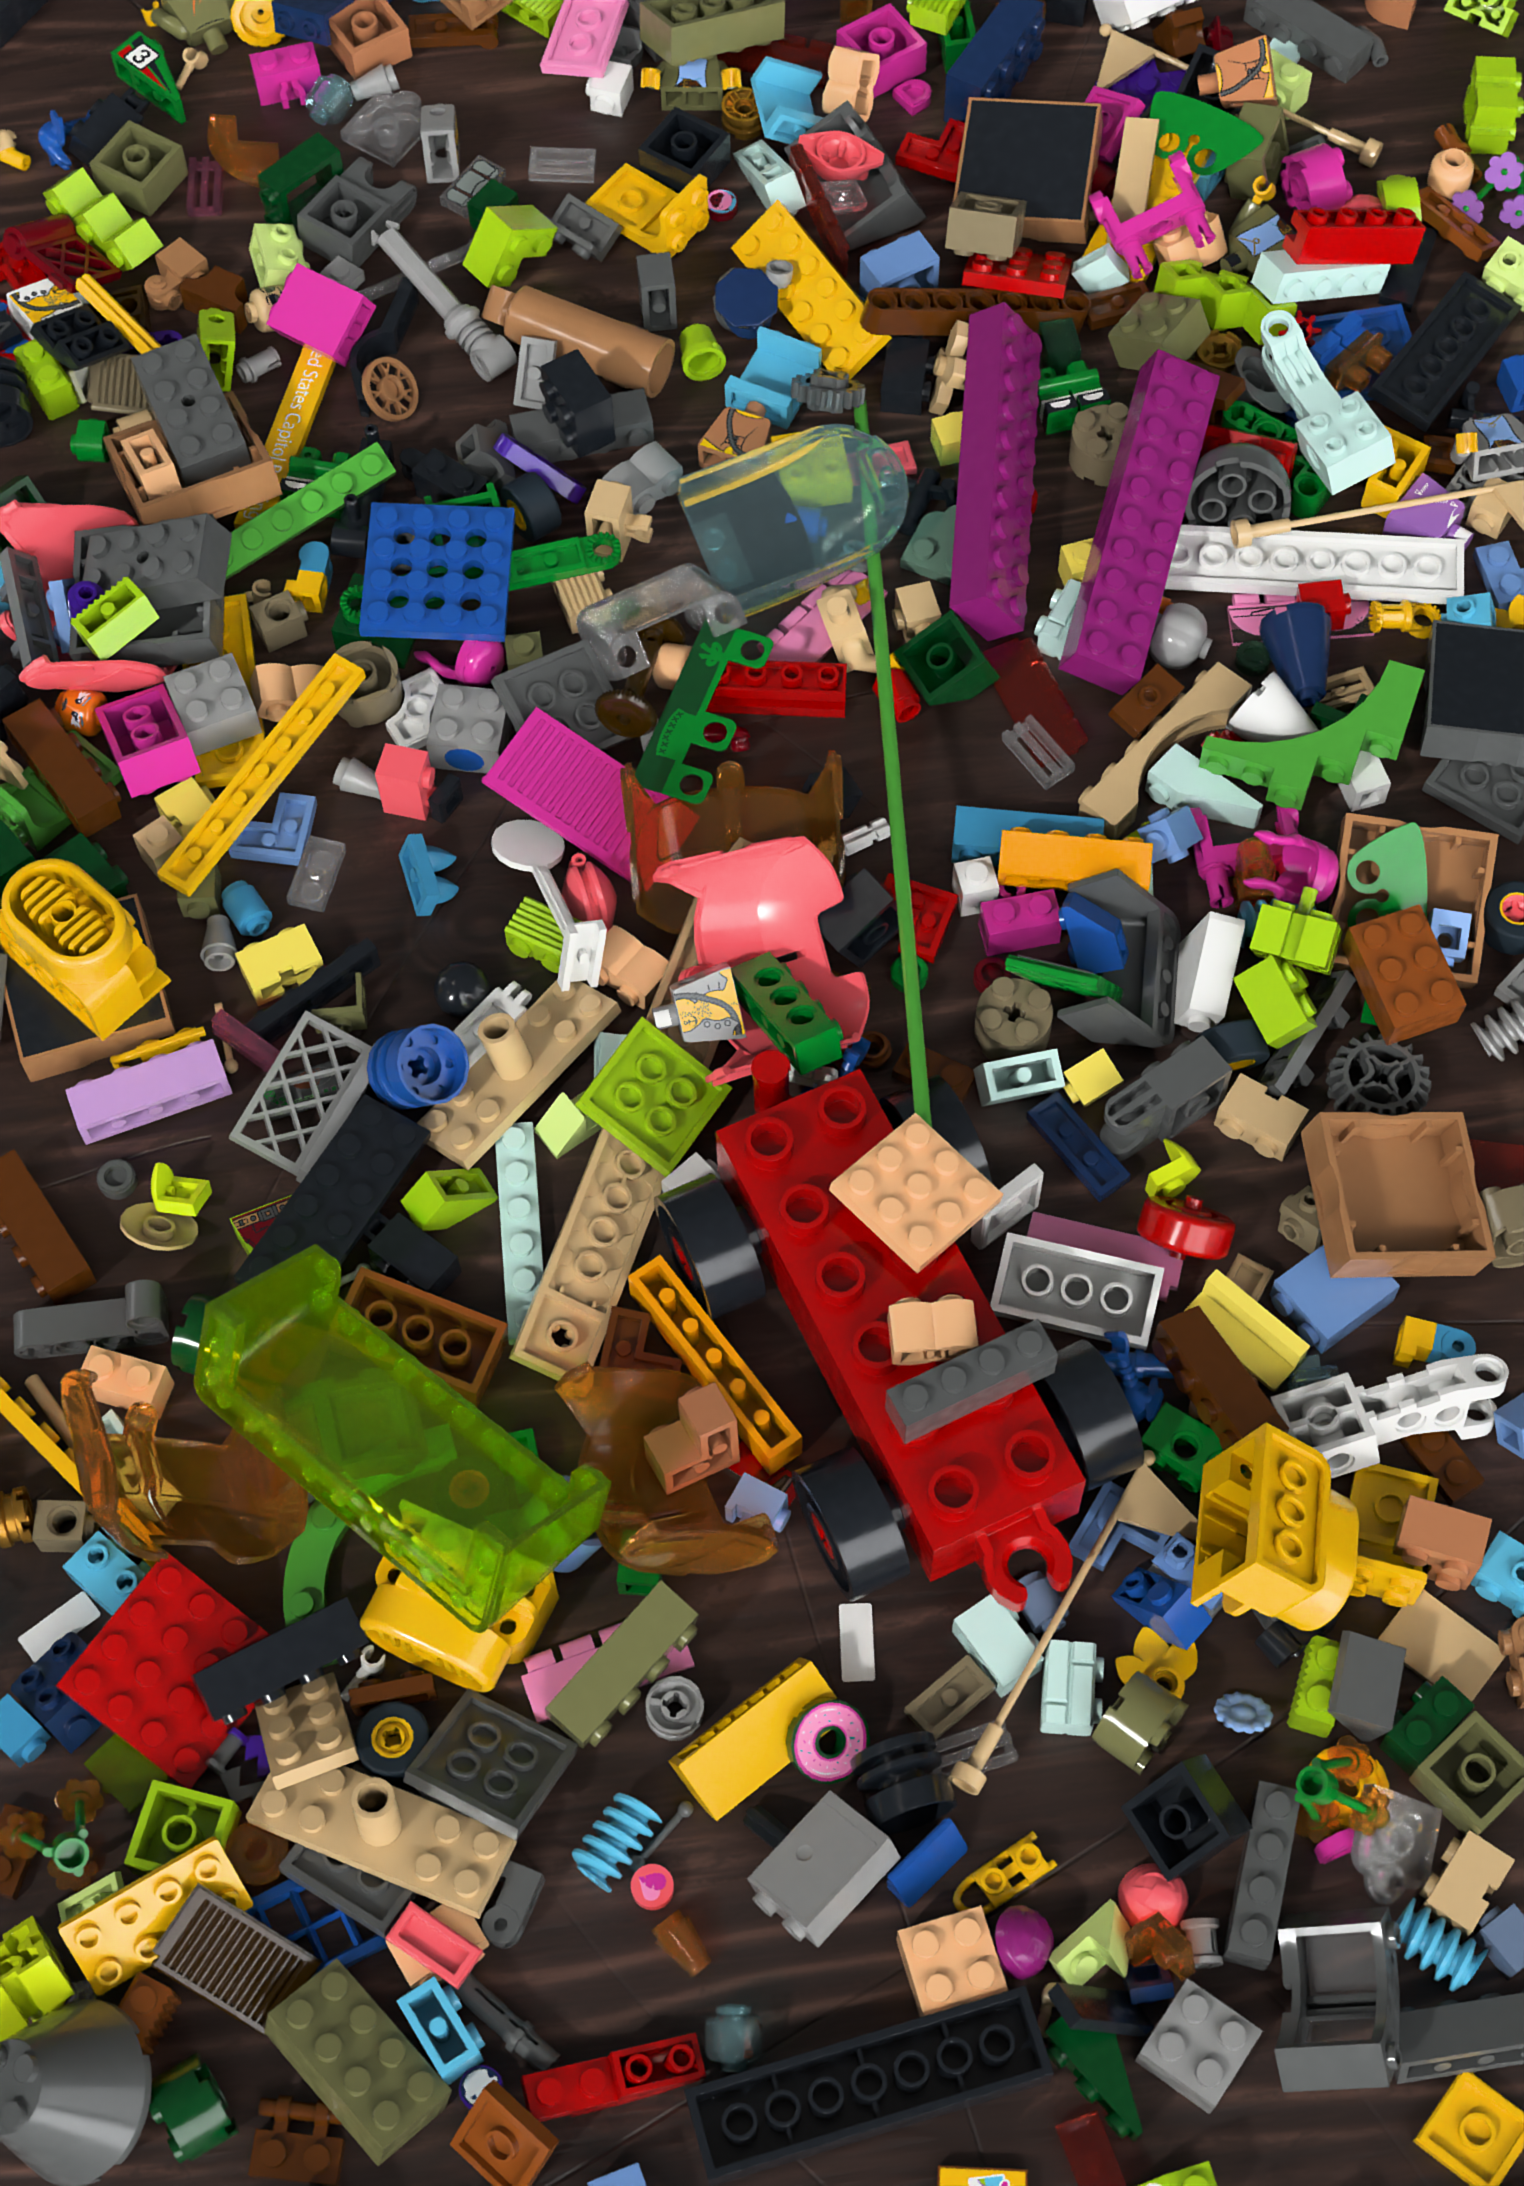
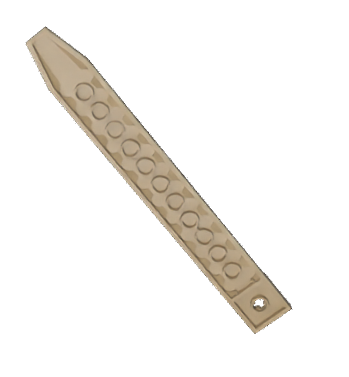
M739 837L728 852L742 849L752 843ZM697 897L693 899L647 1014L646 1020L654 1026L652 1008L672 1004L669 986L679 981L678 977L681 971L692 966H698L694 942V916ZM678 1026L660 1030L709 1069L720 1040L688 1043L684 1042L681 1038ZM604 1128L601 1129L540 1284L535 1291L509 1356V1359L579 1391L586 1387L607 1332L612 1306L617 1307L655 1208L654 1197L660 1195L662 1190L661 1181L665 1178V1176ZM560 1328L566 1331L565 1338L570 1340L569 1345L563 1344L561 1347L554 1343L555 1340L552 1338V1332L556 1333Z

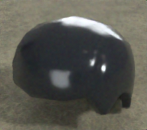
M459 961L450 963L439 972L433 992L435 1000L443 1012L457 1018L468 1017L491 993V985L487 975L480 967L471 962Z

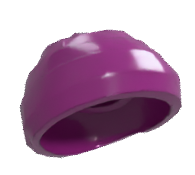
M1025 1905L1010 1906L1000 1915L996 1924L995 1940L1001 1968L1012 1979L1024 1980L1035 1976L1044 1968L1054 1947L1053 1932L1047 1920L1038 1911Z

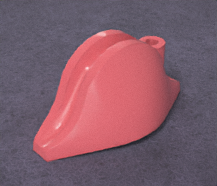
M825 131L803 134L799 136L798 148L809 158L816 174L834 184H850L857 180L864 181L868 178L869 170L880 167L883 164L885 155L883 152L848 132Z
M576 853L572 856L571 861H569L562 888V897L572 917L583 922L602 919L608 932L613 926L616 911V891L610 879L590 861L586 862L585 855Z

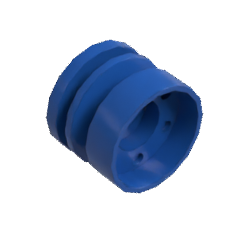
M434 1023L388 1032L376 1041L369 1052L367 1062L369 1084L376 1096L388 1106L402 1110L449 1102L459 1095L467 1082L469 1072L467 1050L459 1036L448 1027Z

